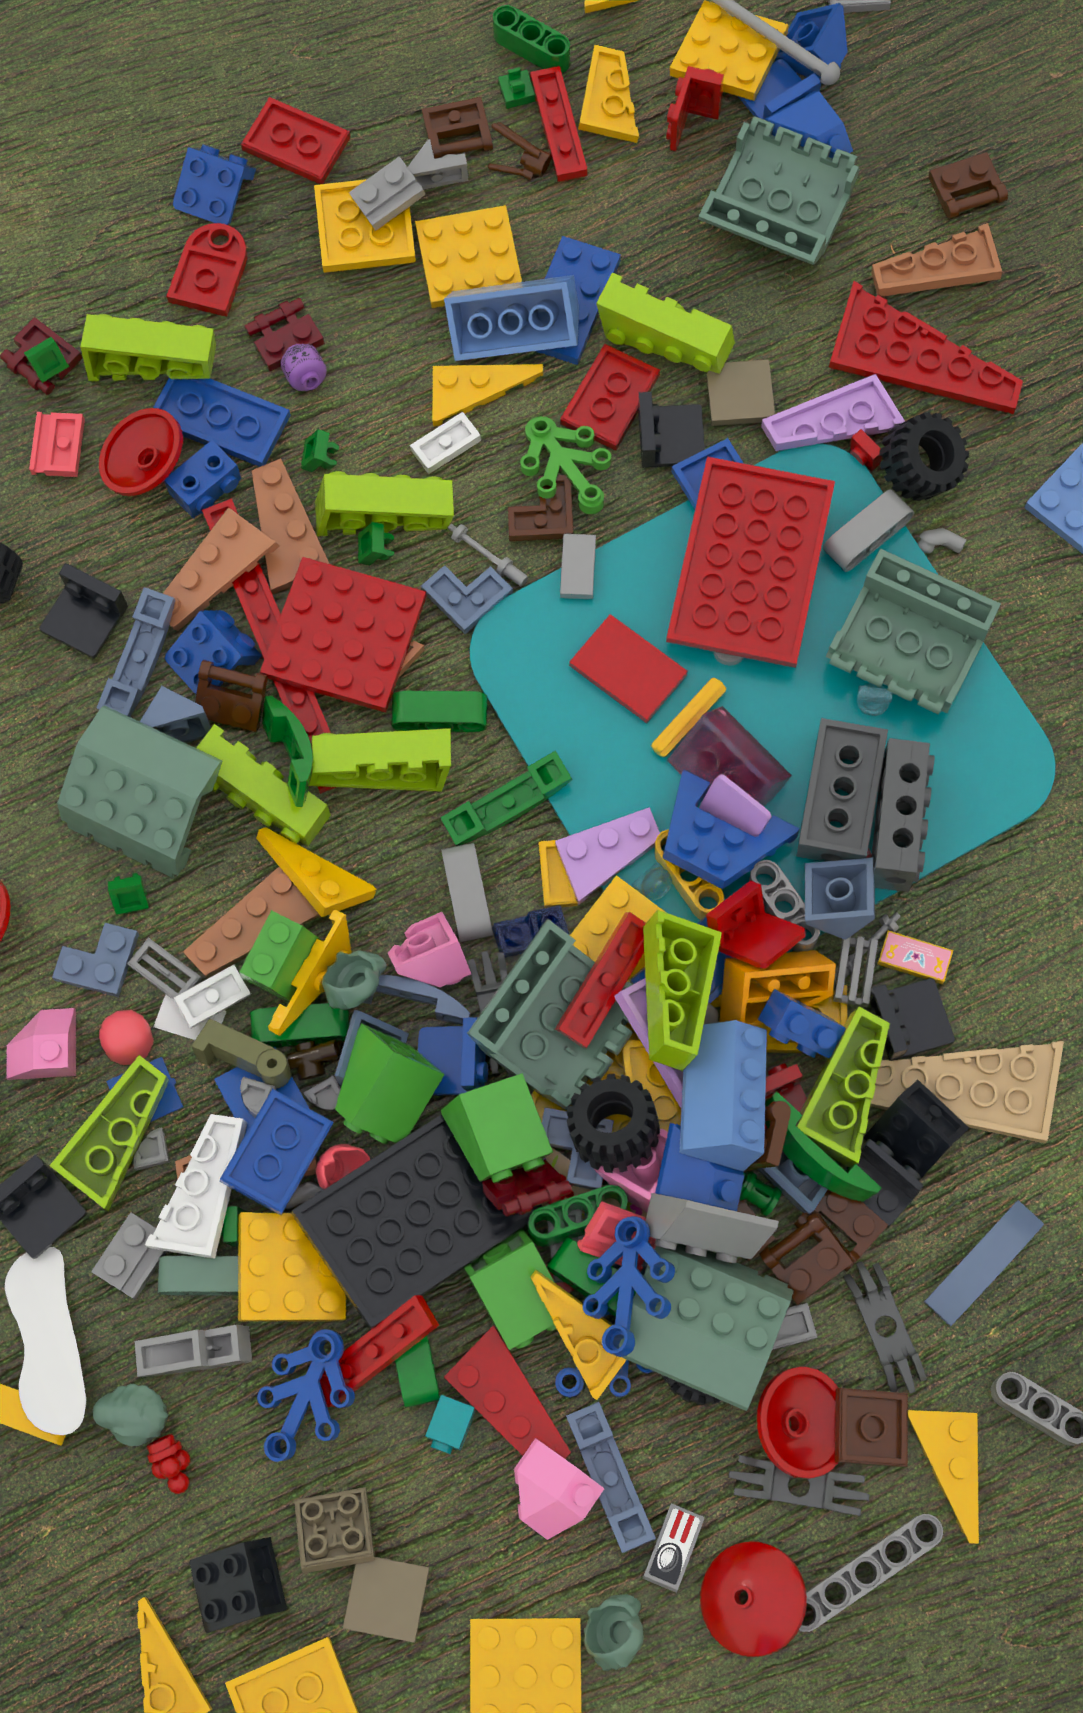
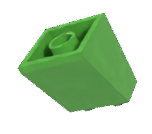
M271 910L239 973L243 980L289 1003L297 990L291 983L304 960L309 956L316 939H321L304 926Z
M361 1023L357 1031L335 1110L345 1118L343 1124L352 1131L359 1134L363 1130L368 1131L372 1138L383 1144H387L389 1141L397 1143L410 1134L445 1074L413 1046Z
M523 1073L459 1094L441 1109L443 1118L480 1182L492 1178L493 1183L503 1181L513 1176L512 1170L523 1167L525 1172L543 1166V1159L553 1153Z
M523 1229L503 1243L487 1251L473 1263H469L464 1267L469 1280L509 1350L514 1347L519 1349L527 1346L534 1340L535 1335L544 1330L551 1331L556 1329L544 1302H542L531 1275L537 1270L551 1281L553 1279L533 1241Z

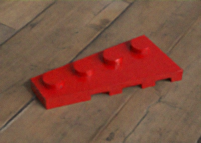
M493 1325L444 1376V1379L522 1456L536 1438L566 1459L571 1454V1451Z

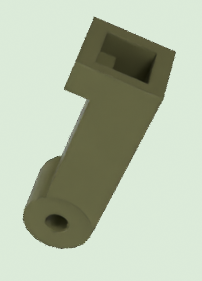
M210 1018L192 1044L197 1060L207 1065L216 1057L260 1077L263 1083L273 1085L275 1088L283 1087L290 1080L291 1070L282 1052Z

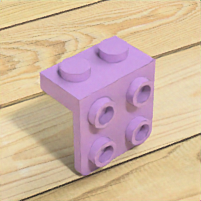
M723 774L714 779L699 806L703 811L754 837L759 836L771 819V813Z

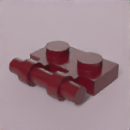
M300 298L291 302L286 300L278 304L279 308L265 315L260 313L253 317L254 321L244 325L249 337L258 332L262 334L263 337L254 341V345L269 372L281 367L282 357L292 345L310 344L318 348L325 344L322 334L309 314L297 319L295 313L305 309ZM285 319L287 325L273 332L270 326Z
M34 317L13 338L15 344L20 349L15 354L9 349H5L1 353L0 359L7 364V368L14 374H21L26 378L32 388L41 390L46 395H49L54 390L55 385L49 380L42 383L38 379L33 368L27 364L28 359L24 352L52 337L69 365L68 368L56 374L61 380L83 358L76 348Z
M546 1159L543 1160V1166L527 1172L524 1171L523 1167L512 1171V1177L503 1181L493 1183L491 1178L482 1182L486 1197L498 1210L502 1209L505 1216L515 1213L523 1215L531 1212L532 1207L545 1202L549 1205L561 1200L562 1196L572 1193V1188L568 1180L561 1182V1175Z

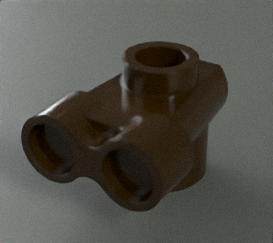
M331 1040L320 1043L319 1046L315 1045V1041L295 1045L296 1052L287 1054L290 1069L297 1070L299 1081L323 1076L326 1074L323 1063L338 1061L344 1044L342 1041Z

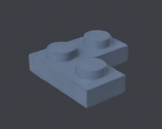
M445 565L421 585V590L426 591L427 597L464 634L476 626L478 621L501 600L513 594V588L491 566L467 587Z
M105 923L95 954L62 946L52 978L57 982L119 997L129 968L127 963L132 958L139 933L136 930Z
M545 1108L542 1125L551 1147L572 1150L567 1175L570 1185L592 1190L601 1188L603 1177L591 1167L589 1161L585 1163L580 1158L579 1152H576L567 1125V1111ZM603 1119L597 1125L596 1130L612 1133L614 1120Z

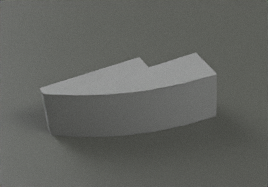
M231 1325L134 1341L137 1377L183 1373L252 1362L249 1326Z

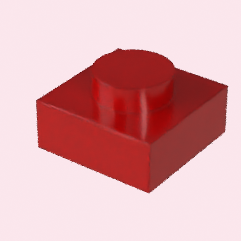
M860 429L851 437L850 454L872 472L880 465L882 457L879 456L881 448Z

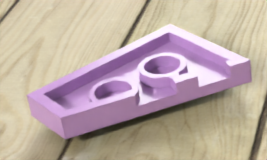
M650 807L555 841V846L578 905L584 902L599 887H603L611 881L612 877L622 869L633 864L655 846L656 838L660 832Z

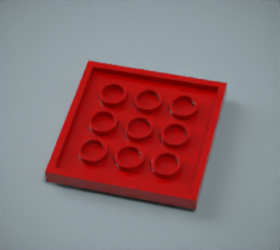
M302 557L260 674L267 675L270 680L386 713L427 598L426 591Z

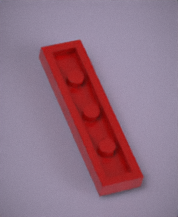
M560 66L530 72V79L535 92L548 148L552 155L551 159L557 182L587 176V165Z
M631 912L624 913L555 1030L582 1048H587L614 1004L616 1000L614 996L623 989L644 954L643 926L646 922Z
M414 1295L343 1351V1355L338 1362L346 1386L351 1387L355 1392L439 1326L422 1295ZM324 1371L320 1384L328 1407H335L330 1401L332 1389L326 1371ZM343 1390L340 1391L338 1396L340 1402L346 1399V1394Z

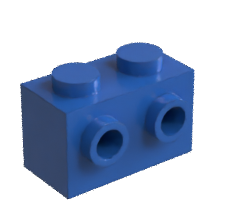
M211 440L174 470L164 482L168 493L194 519L200 513L203 514V509L213 506L214 502L224 493L227 494L233 491L241 480L237 464Z
M776 989L773 990L758 1018L759 1021L771 1028L770 1036L784 1044H788L790 1039L797 1042L796 1048L813 1058L819 1053L830 1059L846 1030L844 1026L829 1016Z

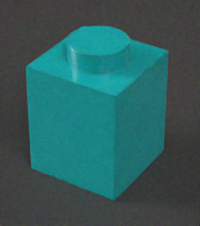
M441 1395L425 1435L428 1439L433 1440L430 1447L450 1455L452 1449L461 1451L476 1409Z

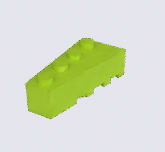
M612 272L596 303L606 339L617 345L625 344L635 347L645 354L654 353L664 356L674 363L683 362L693 365L703 372L712 371L720 374L735 344L732 325L696 309L691 310L690 313L686 312L678 301L666 297L664 301L659 300L648 294L649 288L638 283L635 288L621 283L622 276Z
M87 314L80 348L88 381H99L102 375H112L114 381L126 380L127 375H140L144 380H155L160 374H167L171 379H210L216 341L214 329L202 325L187 326L169 321L152 322L144 321L140 318L126 319L112 317L107 314Z
M341 471L324 474L315 501L317 537L328 536V530L343 529V535L357 534L356 530L367 527L371 522L384 524V533H389V531L396 529L397 526H403L406 532L448 529L454 516L452 480H443L436 476L425 479L411 478L408 475L381 477L375 473L347 475Z
M214 724L197 746V749L223 761L212 791L221 790L228 795L226 797L227 800L239 809H243L246 806L255 812L253 816L265 826L270 827L273 824L282 830L280 833L283 837L296 844L300 841L308 847L331 816L328 805L308 791L303 807H296L287 783L282 781L284 778L282 773L267 761L261 764L257 763L256 757L241 742L237 741L233 746L226 741L223 736L224 730Z
M451 728L354 734L323 733L312 736L313 762L309 786L442 792L451 767Z
M657 910L643 926L649 1060L683 1071L698 1055L722 932Z
M857 1007L849 1015L844 1025L846 1030L830 1059L827 1058L800 1111L803 1116L795 1125L829 1157L848 1167L854 1164L857 1165L860 1160L862 1141L868 1124L867 1118L871 1100L875 1093L877 1073L881 1065L890 1025L889 1022L861 1007Z
M139 1055L49 1166L109 1212L169 1083L167 1076Z

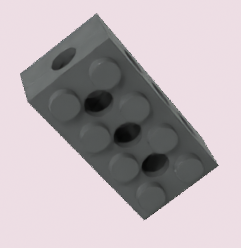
M821 718L797 848V857L824 862L867 857L888 729ZM848 759L854 764H845L841 760ZM843 790L849 795L841 796L835 791ZM830 822H840L843 827L836 828Z
M893 738L888 740L884 751L879 781L872 845L875 888L909 892L912 883L918 882L920 872H923L925 852H920L919 850L922 849L923 840H926L928 820L922 818H925L926 807L929 808L931 787L926 786H928L929 776L933 774L935 760L934 755H929L930 743Z

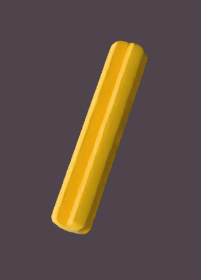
M714 677L711 678L652 742L651 747L657 755L666 757L726 692V687L720 680Z

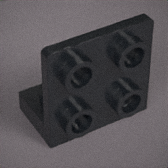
M639 392L638 417L642 468L673 466L705 450L702 406L700 404L659 406L658 404H652V392Z
M65 563L59 572L65 585L64 589L39 629L42 633L94 659L118 624L128 605L120 590Z
M933 978L887 990L886 984L872 988L869 1002L873 1014L890 1023L885 1043L889 1061L954 1043L955 1037Z
M917 1079L893 1102L867 1132L864 1139L866 1141L871 1139L874 1143L877 1141L884 1143L894 1153L892 1158L902 1167L905 1164L910 1166L922 1179L943 1154L963 1136L969 1127Z
M868 1139L861 1149V1156L857 1165L882 1188L877 1194L863 1201V1203L888 1224L887 1228H889L924 1186L919 1182L921 1179L920 1175L910 1166L905 1164L902 1167L892 1158L894 1153L881 1141L874 1143L871 1139Z
M36 1154L0 1184V1221L33 1259L39 1257L87 1215V1211L51 1168Z
M271 1537L242 1542L191 1559L189 1562L206 1633L288 1610Z

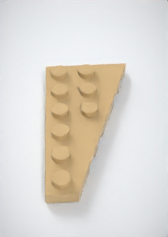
M1064 1041L1034 1046L1033 1044L1021 1045L1015 1048H992L946 1053L940 1056L911 1057V1059L893 1061L882 1060L878 1069L875 1093L870 1107L887 1110L918 1079L969 1128L1045 1144L1049 1136Z

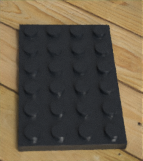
M441 1114L293 1209L292 1216L367 1327L371 1330L414 1295H425L464 1269L466 1265L473 1263L487 1251L528 1226L529 1217L532 1212L543 1206L542 1204L534 1206L531 1212L523 1215L515 1213L505 1216L502 1209L498 1210L484 1194L483 1181H479Z

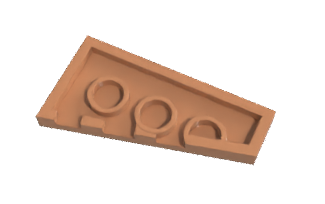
M986 223L978 226L977 231L967 235L965 232L953 235L952 240L937 245L934 242L925 245L924 250L914 254L906 252L873 264L871 273L877 295L883 297L999 280L1002 276V268L989 224Z
M281 458L251 470L261 531L280 545L274 552L265 554L272 595L292 586L302 557L329 564Z
M228 507L163 592V594L175 598L169 625L176 631L182 629L195 618L200 610H204L210 605V600L220 592L225 593L233 586L232 582L245 571L249 573L259 564L257 562L268 552H274L280 545Z
M278 867L187 947L183 953L206 978H209L246 958L271 910L302 926L316 917L321 918V916L284 871Z

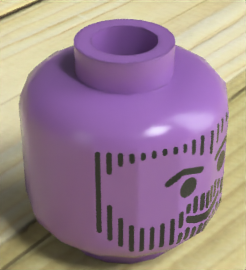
M310 344L292 345L282 357L281 369L293 389L298 391L313 390L324 381L327 374L326 365L314 346Z

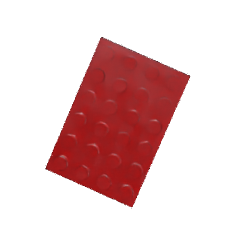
M707 456L666 642L796 668L835 481Z

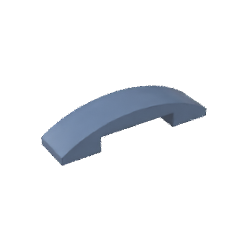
M146 587L143 588L132 616L135 619L134 625L112 679L108 678L97 705L98 710L105 705L130 717L148 685L161 653L174 609V597Z
M380 975L376 992L435 1005L437 1020L463 1025V1018L471 1017L470 1012L457 1000L429 984L394 975ZM373 995L363 1003L371 1004Z
M1017 1200L930 1294L924 1303L951 1327L1042 1228L1044 1223Z
M597 1402L566 1415L591 1479L604 1488L599 1499L622 1554L655 1540L656 1537L640 1503L600 1403Z

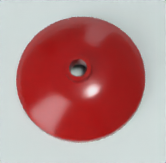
M159 408L142 409L120 421L106 438L99 457V472L105 485L115 493L123 496L140 495L160 485L174 470L182 451L183 434L178 421L170 413Z
M795 1367L778 1373L763 1390L757 1409V1429L765 1453L777 1468L796 1478L819 1477L830 1472L838 1464L835 1463V1404L838 1386L826 1374L813 1368Z
M749 1541L730 1546L713 1560L703 1578L700 1605L704 1622L711 1635L720 1645L738 1655L761 1657L781 1650L799 1631L806 1612V1588L798 1567L786 1553L766 1543ZM745 1590L748 1594V1600L745 1604H742L740 1602V1594Z

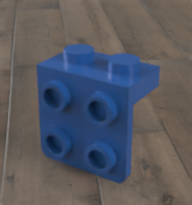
M779 59L772 64L755 101L739 96L738 98L754 116L764 120L766 117L815 91L820 92L821 82L815 73L802 80L785 60Z
M202 144L201 149L188 147L173 200L174 208L213 223L229 225L242 180H253L256 168L248 166V159L234 154H230L229 159L220 156V149Z
M200 610L165 655L166 662L195 694H197L198 672L202 660L211 661L214 663V666L234 670L238 665H255L262 656L254 647V641L248 635L239 631L234 625V619L225 611ZM215 679L211 681V684L221 686L224 683Z
M477 1017L463 1018V1026L423 1027L420 1029L418 1052L445 1074L432 1096L459 1095L485 1086L488 1080L486 1054L467 1034L477 1020Z

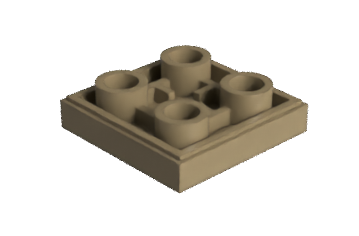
M769 359L726 362L720 374L712 371L706 372L711 426L760 423L762 419L775 415Z
M366 1487L294 1500L300 1564L303 1573L375 1561Z
M375 1557V1561L355 1564L343 1629L416 1643L430 1567Z

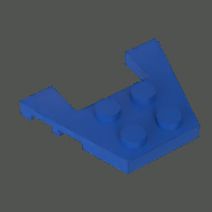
M683 770L663 859L724 889L752 870L757 862L766 856L771 857L775 854L776 849L787 842L789 844L797 838L800 828L772 815L759 836L754 837L698 808V805L707 794L710 782Z

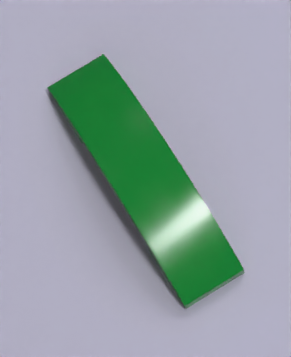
M265 696L262 724L270 743H284L291 760L287 786L295 806L303 807L308 794L313 762L309 737L298 718L283 703L273 696Z
M556 750L527 767L529 771L472 804L468 801L440 817L455 845H464L505 826L534 809L571 782L573 779Z
M777 1091L765 1100V1107L775 1101H784L790 1106L791 1115L782 1151L809 1178L840 1196L861 1202L881 1190L882 1187L858 1165L854 1164L846 1170L842 1169L795 1126L803 1115ZM765 1121L767 1128H769L771 1121Z

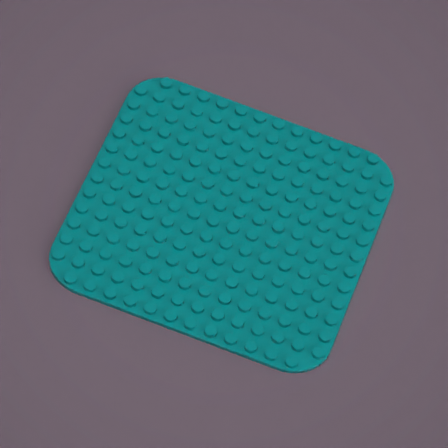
M820 443L781 450L754 465L835 481L796 668L744 658L736 665L728 666L720 663L715 658L713 651L666 642L695 512L689 500L595 549L593 599L560 598L562 570L560 568L505 597L478 621L472 634L470 662L474 677L483 693L487 695L489 703L527 766L556 750L573 779L556 794L548 798L549 803L569 836L649 807L661 833L670 827L683 770L710 782V786L717 776L723 774L771 813V817L774 815L800 828L797 838L792 843H785L776 849L774 855L771 857L766 856L762 860H770L779 866L804 903L805 863L824 862L796 856L821 718L888 729L885 748L889 738L930 743L929 755H934L935 760L933 774L929 776L928 786H926L931 787V799L929 808L926 807L925 818H922L928 820L926 840H923L922 849L919 850L920 852H925L923 872H920L919 880L1030 818L1044 804L1054 783L1055 757L1050 741L984 642L948 713L941 711L939 715L917 705L919 700L915 698L910 702L887 691L888 686L885 684L880 688L857 677L858 672L855 670L848 673L829 664L831 659L826 657L829 647L837 631H841L864 586L866 575L880 548L938 575L906 526L848 572H845L823 550L826 541L836 531L883 494V491L864 465L849 452L832 445ZM610 614L688 671L684 680L648 723H645L569 666V661ZM714 677L720 680L726 687V692L666 757L657 755L651 747L652 742L711 678ZM848 759L841 760L845 764H854ZM843 790L835 791L841 796L849 795ZM876 798V804H875V810H874V816H873V822H872L870 840H869V845H868V848H869L871 854H872V845H873V835H874V826H875V816H876L877 798ZM830 822L836 828L843 827L840 822ZM666 844L661 847L663 852ZM655 846L633 864L626 866L616 874L668 914L694 923L700 921L655 859ZM686 870L680 874L681 878L685 881H694L698 878V876ZM751 870L726 888L721 889L724 894V900L749 882ZM760 874L756 877L757 881L762 885H769L774 882L773 878L768 874ZM609 881L603 887L601 886L603 892L611 883V881ZM875 888V905L899 891ZM704 897L699 901L700 905L706 909H712L718 905L711 897ZM779 901L775 904L780 912L788 913L793 910L789 902ZM805 929L806 936L802 940L807 941L812 938V934L809 930ZM820 930L819 936L825 934L826 932Z

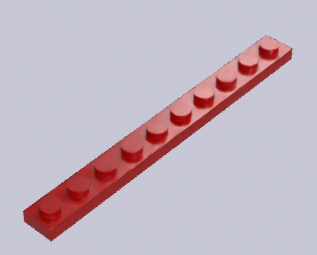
M232 498L202 510L210 531L228 507L238 514ZM258 564L249 573L245 571L232 584L261 654L265 659L281 614L261 566ZM273 680L282 703L301 722L310 743L312 736L331 733L314 692ZM317 786L320 794L336 788Z

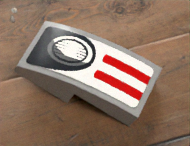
M671 1503L642 1579L677 1593L705 1517Z

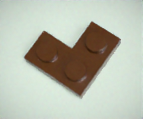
M558 475L556 494L552 498L545 499L539 496L540 505L508 507L509 541L563 539L564 534H573L571 482L566 475ZM545 485V486H543L542 488H543V489H550L551 486Z

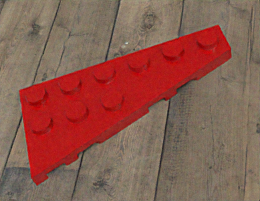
M853 281L829 368L864 377L876 374L880 381L1014 414L1023 380L991 361L984 362L971 354L972 350L964 345L961 347L947 340V335L906 311H898L887 304L888 300L879 295L876 297L863 290L861 284Z

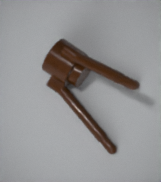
M501 122L492 124L494 130L525 150L520 160V164L524 165V169L492 163L488 164V169L520 175L529 180H532L534 175L542 177L548 169L552 155L535 147Z

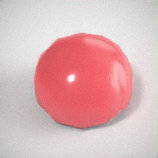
M133 1010L116 1011L105 1018L99 1030V1039L105 1054L111 1061L123 1066L131 1065L139 1055L146 1058L153 1046L154 1038L148 1022L144 1019L143 1015Z
M336 1144L330 1147L319 1157L316 1165V1176L319 1186L323 1190L370 1161V1156L364 1149L349 1144Z

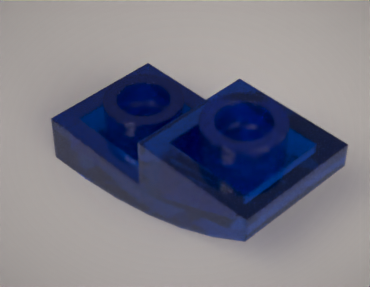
M561 905L530 911L524 917L494 923L492 930L499 953L504 952L505 958L524 953L547 919L570 935Z

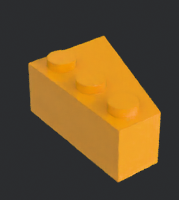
M816 950L785 953L767 968H758L736 958H725L719 1022L737 1020L753 1026L763 1024L758 1018L774 989L807 1006H812L832 997L836 963Z

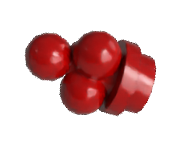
M173 1433L154 1440L146 1446L149 1452L147 1459L149 1463H152V1474L158 1479L168 1478L169 1490L175 1494H182L188 1489L190 1482L189 1477L180 1471L185 1470L189 1466L191 1459L189 1453L181 1449L183 1446L180 1440H175Z

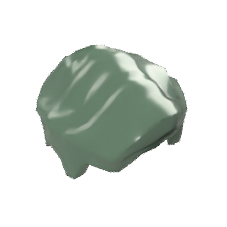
M357 950L351 954L340 951L336 954L337 959L335 963L328 966L327 972L322 979V986L330 1007L347 1010L359 1006L376 992L379 977L385 971L387 964L381 956L367 951Z
M136 1384L119 1386L112 1393H107L100 1398L93 1406V1418L96 1424L109 1429L117 1441L128 1446H140L151 1441L154 1437L161 1436L169 1415L167 1406L160 1395L148 1386H138Z
M612 1595L600 1606L591 1608L587 1612L589 1618L584 1628L585 1647L588 1654L593 1657L603 1671L626 1668L643 1644V1625L638 1616L641 1610V1603L631 1595Z

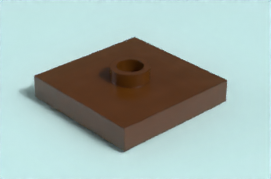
M837 1388L835 1404V1463L908 1467V1393Z

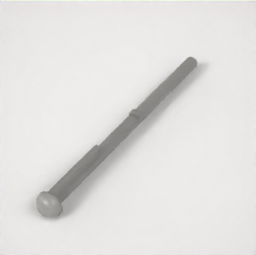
M711 0L723 8L729 15L736 17L770 40L786 54L819 75L822 84L832 85L838 81L840 68L836 62H831L829 65L734 0Z

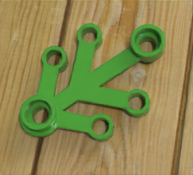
M539 416L531 419L525 427V435L531 443L528 453L520 460L521 472L526 476L536 475L540 470L539 457L543 447L550 453L544 477L537 481L538 495L548 499L556 494V480L561 468L579 492L578 506L580 510L586 514L600 512L604 507L603 491L596 485H590L574 463L593 466L597 470H606L611 465L610 451L605 448H598L592 453L561 447L558 441L576 443L581 448L591 447L594 444V430L589 426H581L577 430L556 427L555 422L548 417ZM583 435L589 436V438L582 439L580 437ZM603 457L606 458V460L598 461L597 458ZM528 463H533V464H535V465L532 466V467H527V466H526V464H528ZM545 485L551 486L550 489H543L542 487Z

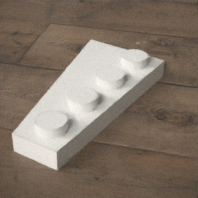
M210 1115L190 1154L192 1158L185 1172H181L175 1184L177 1188L169 1204H165L158 1217L161 1220L154 1234L149 1235L145 1246L150 1249L215 1259L232 1188L219 1181L244 1138L247 1122L244 1119Z

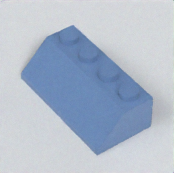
M574 275L452 291L444 298L455 361L578 345L579 304Z
M737 1020L703 1025L698 1055L683 1070L679 1153L740 1171L746 1170L764 1154L766 1029Z

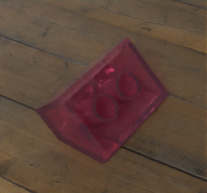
M723 706L703 714L667 760L680 774H682L683 770H686L710 782V786L717 776L723 774L762 806L769 803L792 776Z

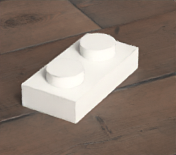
M461 412L411 444L410 448L427 473L430 474L479 443L481 435L466 415Z
M232 965L174 997V1001L190 1029L251 996V993L235 965Z

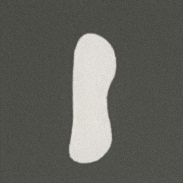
M49 1247L36 1259L31 1258L26 1252L13 1263L5 1279V1292L24 1343V1362L19 1379V1397L22 1408L28 1419L40 1430L55 1435H67L78 1429L83 1422L86 1394L79 1352L66 1300L63 1256L60 1250L55 1247Z

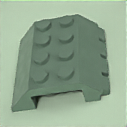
M754 116L751 124L743 123L737 136L736 151L716 192L711 190L698 216V220L814 265L825 253L849 202L860 171L859 167L855 165L858 156L837 148L832 159L829 157L832 146L808 137L805 146L801 147L802 134L780 126L776 136H773L771 134L775 124Z
M880 548L866 575L864 586L841 631H837L826 657L831 659L829 664L848 673L855 670L858 672L857 677L880 688L885 684L888 686L887 691L910 702L915 698L919 700L917 705L938 715L941 711L948 713L987 636L1001 603Z
M104 705L100 708L76 745L57 802L61 820L67 823L69 829L88 838L93 835L94 841L115 851H119L121 848L123 855L144 865L150 862L153 869L173 878L175 875L178 876L180 871L186 867L191 853L190 849L184 848L201 797L213 790L223 761Z
M547 919L467 1034L486 1055L514 1076L523 1073L527 1086L567 1110L568 1106L572 1105L571 1098L574 1093L580 1095V1087L588 1079L593 1081V1078L599 1076L601 1080L614 1062L609 1056L605 1055L607 1051L618 1056L633 1032L625 1026L627 1023L630 1024L616 1000L587 1048H582L555 1030L595 962L573 946L576 941L574 938ZM626 982L622 990L628 988L633 984L631 982Z
M677 1243L676 1250L656 1246L655 1251L658 1255L674 1265V1277L669 1282L662 1283L650 1275L649 1265L643 1276L657 1294L670 1301L671 1311L663 1319L651 1316L646 1311V1304L636 1292L633 1298L630 1331L635 1338V1347L630 1354L622 1358L747 1411L771 1354L794 1290L787 1288V1283L768 1275L761 1277L758 1275V1271L737 1262L730 1264L726 1261L715 1259L716 1253L707 1250L706 1257L686 1253V1245ZM665 1265L660 1268L659 1276L665 1272ZM661 1301L656 1304L655 1312L660 1310L662 1306ZM624 1338L621 1339V1341H620V1343H619V1347L622 1346V1344H623V1342H624Z

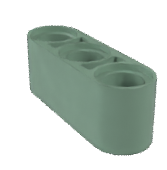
M200 1256L159 1257L157 1294L238 1296V1256H215V1259Z

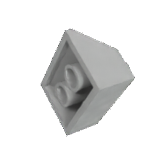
M651 1193L646 1222L650 1228V1237L656 1238L655 1246L676 1250L677 1243L686 1245V1253L706 1257L707 1250L715 1251V1259L736 1263L737 1257L752 1259L775 1232L779 1221L655 1193Z

